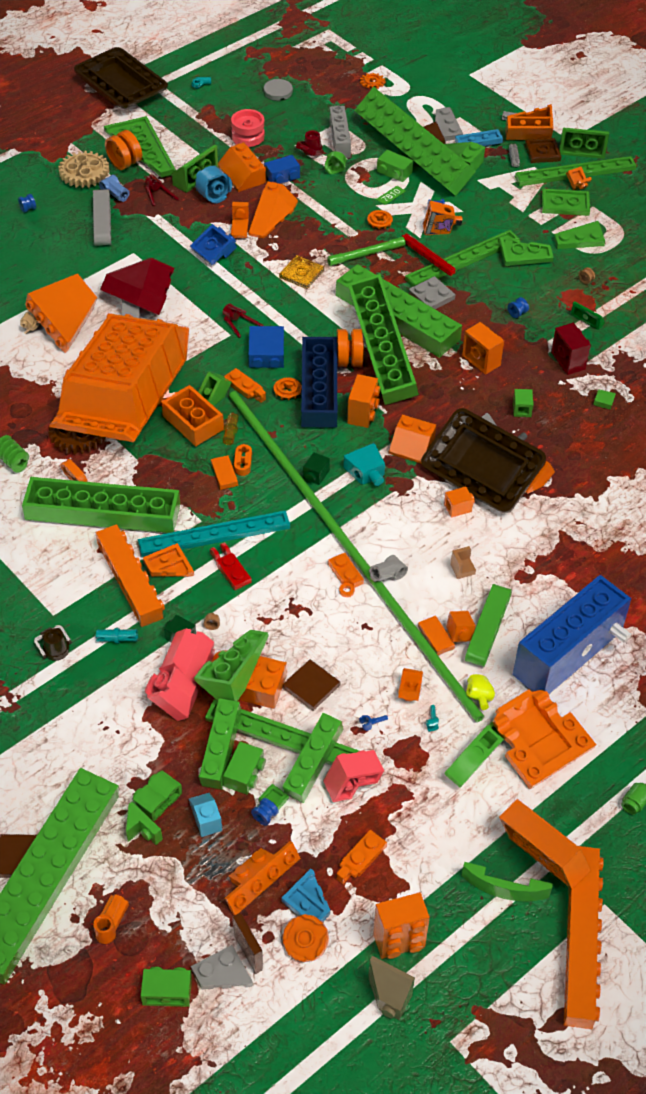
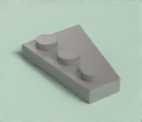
M450 107L436 109L435 122H437L445 141L455 140V136L463 135Z

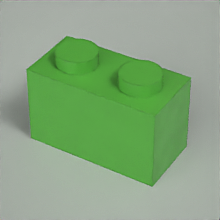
M386 150L377 159V172L404 182L413 172V160Z
M240 741L223 775L224 787L248 795L250 789L256 786L259 770L262 771L266 763L264 749Z
M161 967L144 969L141 990L142 1004L144 1006L190 1007L191 970L181 967L174 968L173 970H164Z

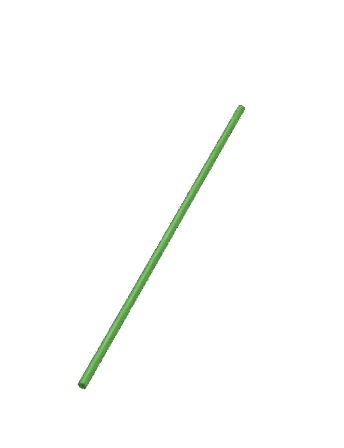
M232 391L229 397L469 714L476 722L482 721L484 715L473 700L467 696L466 691L382 581L374 582L370 578L369 564L236 391Z

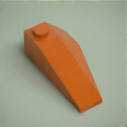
M267 182L248 233L249 236L264 239L275 229V225L284 221L285 216L293 213L298 200L283 184Z

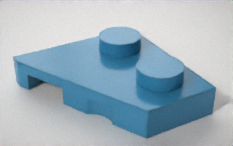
M312 869L282 897V902L298 916L304 914L312 915L324 922L330 915L331 910L323 897L322 889L318 885Z

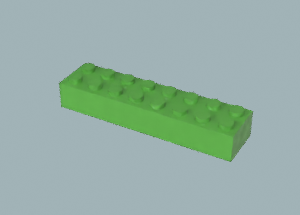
M357 264L336 280V296L354 306L348 283L376 274ZM382 279L400 335L439 358L461 340L462 325Z
M381 274L348 283L376 378H378V385L380 386L384 404H391L419 395Z
M30 477L22 508L25 520L110 527L117 524L119 529L171 533L175 532L180 509L179 490Z

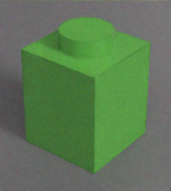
M515 389L513 416L531 417L533 410L532 389Z

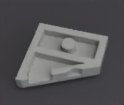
M233 945L191 966V971L202 990L214 989L216 987L225 989L239 985L253 986V981Z

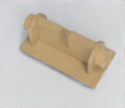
M29 310L20 320L21 327L26 328L25 334L30 330L34 331L39 326L36 317Z

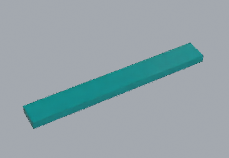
M285 510L138 539L141 557H145L177 543L181 550L286 530L290 529V522Z

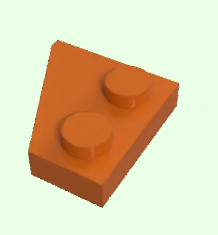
M178 543L143 557V563L151 576H194V570Z

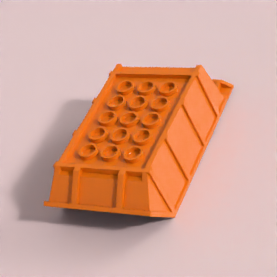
M108 313L106 320L94 332V336L84 350L80 351L76 361L70 369L66 370L63 377L59 411L49 427L135 442L187 360L189 327L167 323L161 319L154 321L135 318L130 314L123 316Z

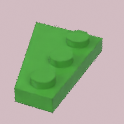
M599 221L556 233L554 236L557 249L605 246V239Z
M505 237L499 238L505 266L553 262L554 257L550 245L535 242L527 244L521 243L517 239L510 241L505 240Z

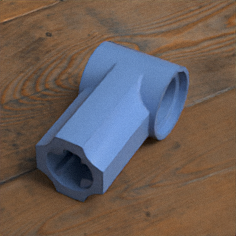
M111 175L99 182L101 190L109 189L110 194L117 200L122 202L127 200L129 190L120 184L115 175Z

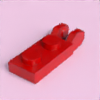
M225 542L220 544L221 550L225 555L223 557H220L219 552L214 547L210 549L211 556L215 560L217 567L234 590L252 583L251 577L233 552L231 553Z

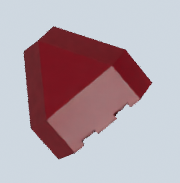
M147 258L106 273L100 290L160 315L167 297V290L171 283L170 277L175 268L154 258Z

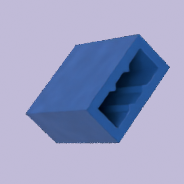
M250 326L249 368H284V326Z

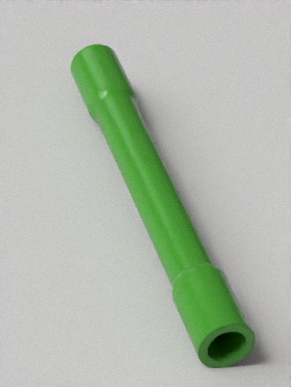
M399 237L369 247L327 257L329 266L385 250L404 247L405 240L403 237Z

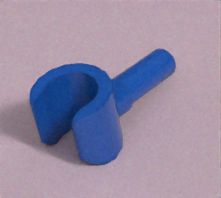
M362 715L359 718L361 724L368 722L362 725L365 731L371 730L373 724L388 720L387 715L372 719L368 715Z

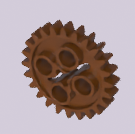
M48 426L51 443H54L55 448L59 447L60 451L66 449L67 454L71 450L74 454L77 451L83 454L84 450L91 452V447L97 449V444L102 445V440H106V437Z

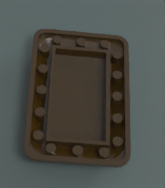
M120 47L109 49L74 67L75 73L82 80L120 108H129L168 88V83Z
M459 408L452 414L421 459V463L425 469L456 488L467 487L469 493H472L475 499L499 512L508 513L514 509L544 466L546 455L542 450L465 408Z

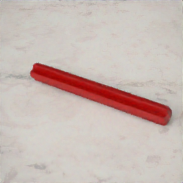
M408 233L402 235L406 245L447 275H455V267Z

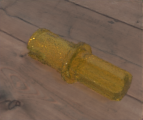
M234 412L228 415L227 423L224 426L223 443L226 445L234 444L235 433L238 431L237 423L239 416Z

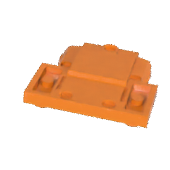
M529 689L499 707L495 712L497 715L493 720V725L499 735L513 748L506 752L505 757L529 789L534 788L594 749L597 745L571 712L561 717L558 713L557 703L550 700L547 691L538 690L531 692Z

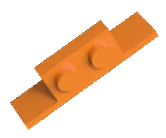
M289 841L274 855L260 848L229 875L231 882L238 886L225 897L233 915L240 913L301 859L292 841Z

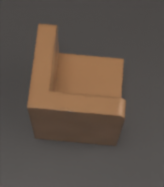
M470 546L452 551L450 565L457 579L476 574V569L470 559Z

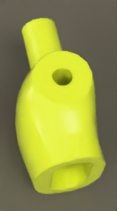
M473 674L467 679L466 694L470 698L479 700L481 709L487 710L489 708L488 702L492 701L495 696L494 688L486 676Z

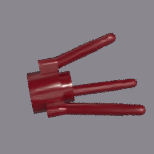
M150 174L146 177L145 184L147 186L145 189L153 206H155L151 190L156 191L159 188H162L177 201L179 200L175 194L162 185V181L156 178L155 175Z
M229 303L223 309L224 320L228 322L238 338H241V335L231 320H237L241 316L257 326H264L245 315V310Z

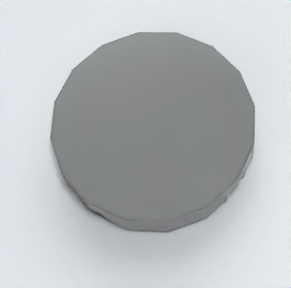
M273 79L265 83L264 93L271 100L280 101L282 98L286 100L291 97L293 87L286 80Z

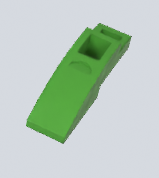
M493 721L483 729L444 773L459 788L466 783L504 741V738L499 735L494 727Z

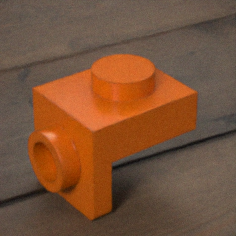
M582 167L569 170L566 173L573 190L578 188L582 190L588 187V183L592 180L591 177L586 178Z
M403 669L398 698H403L406 701H419L423 671Z

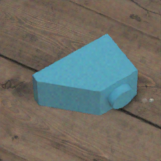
M206 793L189 798L201 837L222 831L221 816L212 795Z

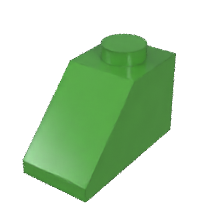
M208 372L198 393L215 406L225 397L232 382L220 374Z

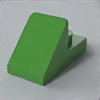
M133 802L129 803L126 826L128 842L141 832L147 841L151 840L157 845L163 840L161 829Z

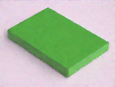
M542 189V213L589 216V191Z

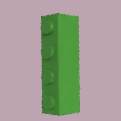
M221 698L218 700L199 775L201 785L204 787L223 790V775L230 762L242 713L240 702Z
M322 713L282 786L284 792L290 797L302 803L305 802L343 731L342 721Z

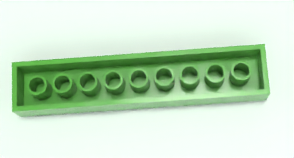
M374 86L354 110L455 196L476 172L468 163Z
M80 768L0 893V983L6 984L119 798V785Z

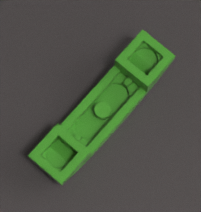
M464 862L461 876L485 893L502 899L524 902L538 901L550 897L552 883L530 878L529 886L486 876V867Z

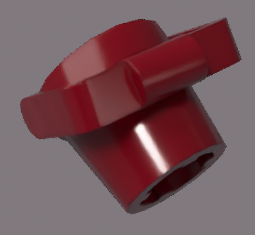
M310 130L305 133L304 141H297L296 148L302 150L306 155L318 156L324 153L318 131Z

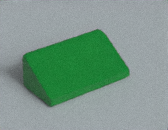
M575 301L573 302L572 316L597 330L605 324L601 315Z

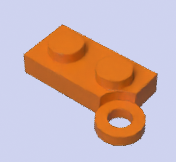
M346 553L328 559V565L342 584L339 587L340 595L343 597L353 596L355 588L364 584V578ZM348 588L350 589V591L345 592L344 589Z

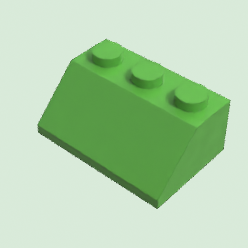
M563 127L560 139V154L605 159L609 132Z
M217 145L211 146L172 172L173 186L187 193L196 187V174L198 171L208 166L218 167Z

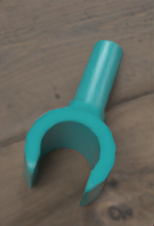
M435 705L430 706L431 719L426 720L429 732L439 729V719L436 716Z

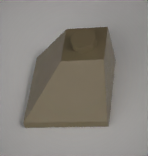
M372 956L368 979L378 1009L386 1017L400 1020L412 997L415 977Z

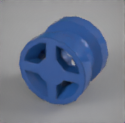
M31 193L27 194L26 197L21 196L18 198L23 213L29 209H36V203Z
M522 297L508 304V311L514 318L520 317L529 310L527 301Z
M263 798L260 801V805L254 807L251 811L252 816L264 826H267L271 822V818L279 813L277 806L267 798Z

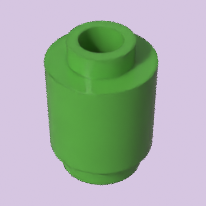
M634 783L623 797L621 806L627 813L635 815L641 812L646 805L645 783Z

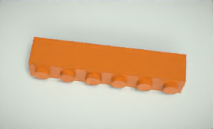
M116 524L97 531V544L140 626L144 627L162 620L163 610H165L164 604L161 599H157L156 589L154 585L150 586L148 574L146 571H142L139 558L134 557V549L131 544H127L124 530L120 531Z

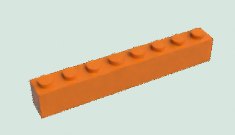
M578 846L582 849L591 871L573 889L569 888L564 1026L592 1030L595 1021L599 1022L600 1007H596V999L600 998L601 990L600 984H597V976L600 977L601 962H597V954H601L602 942L598 940V933H601L602 919H598V912L602 911L603 903L602 898H599V891H602L603 878L599 877V871L603 870V858L600 857L599 848Z

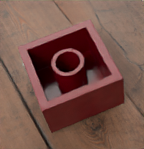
M574 322L556 327L551 354L567 375L586 370L588 355L591 349L590 341L584 337L582 331Z

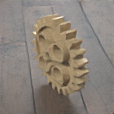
M78 151V154L72 153L73 156L67 155V159L63 158V162H60V166H58L61 180H64L65 184L69 183L70 186L75 184V188L79 185L82 188L85 185L90 188L91 184L96 186V183L108 177V173H110L107 159L103 158V155L99 156L98 153L93 154V151L90 153Z

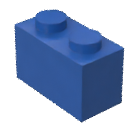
M293 155L264 163L266 178L269 182L281 184L300 178V164Z

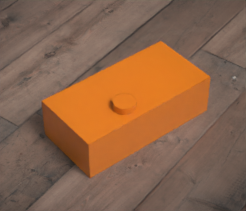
M516 799L499 816L509 839L569 888L573 889L591 871L582 849L519 799Z

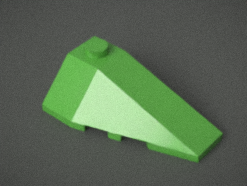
M256 630L246 632L233 642V647L226 652L222 650L216 660L205 663L194 677L195 681L216 700L221 698L238 701L255 669L268 639V632Z

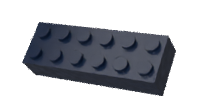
M302 337L301 427H337V337Z

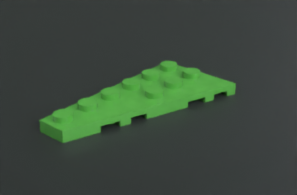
M147 116L104 126V131L110 136H117L119 132L124 130L132 132L142 149L141 161L160 177L170 176L176 170Z

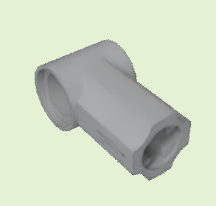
M394 554L387 557L384 562L372 565L369 569L370 578L374 582L391 577L399 580L408 571V567Z

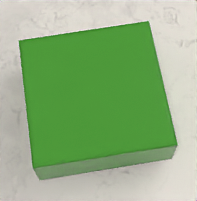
M599 389L594 405L611 410L616 393Z
M271 784L258 800L260 803L263 798H267L279 810L287 802L289 795Z

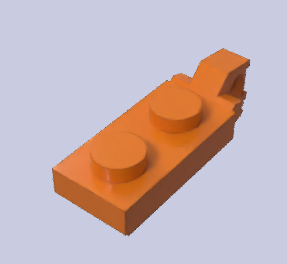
M237 368L224 376L232 382L230 387L247 399L255 398L260 403L266 400V392L263 390V387Z
M369 830L342 859L340 863L341 869L337 872L336 879L344 885L351 876L354 878L360 877L387 847V842L372 830Z

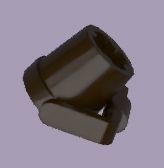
M61 625L53 628L49 627L42 631L33 641L42 658H48L52 661L64 659L69 653V645L72 644ZM42 639H43V649L41 648V646H40L39 643H38V642H39L40 640H42Z

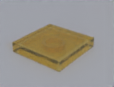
M296 255L279 273V278L308 289L324 272V266Z

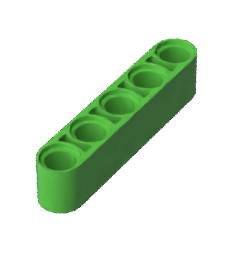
M496 584L492 585L467 649L465 661L485 667L510 601L512 589Z

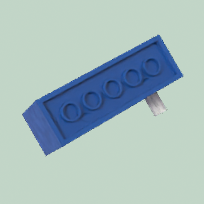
M599 575L519 642L513 676L531 691L543 690L550 694L615 637L623 643L628 641L631 633L623 627L631 598L603 576Z

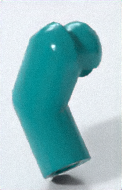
M196 77L192 81V86L198 89L203 85L211 84V77Z

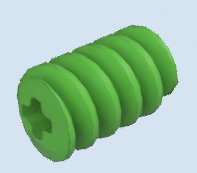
M9 435L0 438V459L14 472H22L27 467L29 454Z

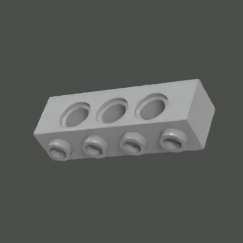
M332 106L329 112V123L334 151L343 153L346 158H351V139L345 106Z

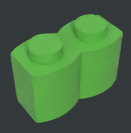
M162 770L150 777L148 785L136 790L133 795V803L152 821H155L168 806L179 798L182 794V785Z

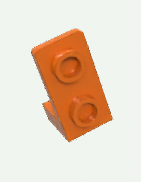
M233 202L231 236L234 238H247L249 202Z

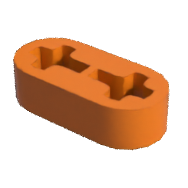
M241 444L235 451L234 470L237 475L246 476L251 471L252 448L249 445Z
M71 459L60 464L62 471L70 480L88 482L85 474Z

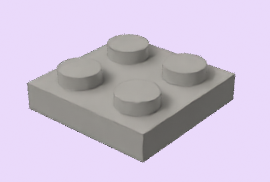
M435 276L410 288L408 293L434 309L455 300V294Z

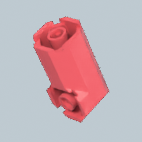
M187 628L176 632L164 662L159 668L161 672L158 675L154 673L149 679L145 688L148 699L177 721L189 717L201 687L194 677L205 663L212 660L215 649H213L214 641L203 632L197 631L196 634H193L191 629Z

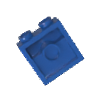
M214 224L210 225L190 245L191 249L210 265H214L222 256L226 258L237 248L234 237L230 234L226 235V232L220 226L217 228Z

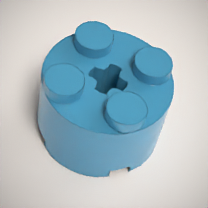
M208 166L197 172L196 189L203 197L212 203H219L227 198V193L231 192L232 180L217 166Z

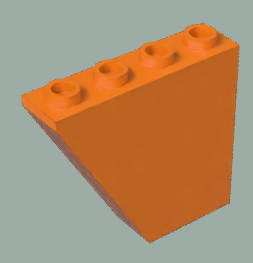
M75 274L28 293L25 305L36 317L37 322L41 323L45 328L47 334L53 338L56 345L66 353L94 309L97 296L79 274Z

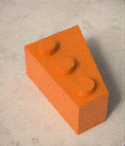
M552 104L542 109L535 108L531 112L526 113L524 111L507 116L505 127L506 140L552 138L554 129Z

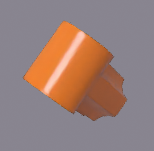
M111 895L101 915L94 920L95 936L101 944L111 943L116 937V929L129 906V902L122 896Z

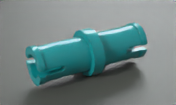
M115 627L113 630L97 629L96 641L120 643V641L137 642L138 629H120L119 627Z

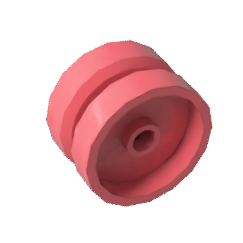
M244 109L232 115V140L236 144L244 142L248 147H253L264 141L265 123L264 116L260 112Z

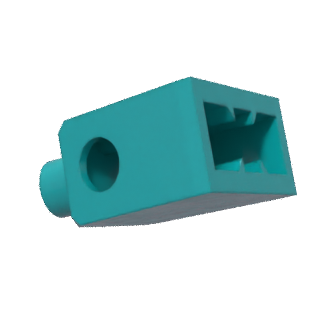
M374 443L344 455V469L360 484L364 485L372 481L375 486H379L384 482L385 462Z

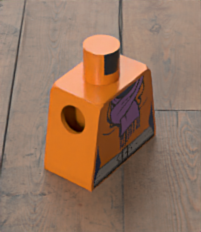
M429 201L423 221L424 235L449 234L453 225L461 226L462 216H455L453 206Z

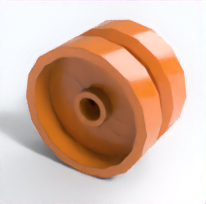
M129 130L121 131L117 136L113 135L105 140L107 156L118 170H124L131 164L134 165L142 160L141 146L137 138Z
M337 329L338 367H347L349 356H351L353 367H362L364 356L362 329H352L350 340H348L346 329Z

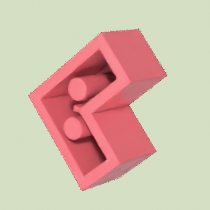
M361 750L351 754L342 753L336 756L323 782L333 802L352 799L359 786L378 783L384 769L374 750Z

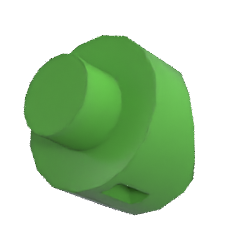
M337 151L330 152L326 157L325 170L329 174L342 172L347 162L345 155Z

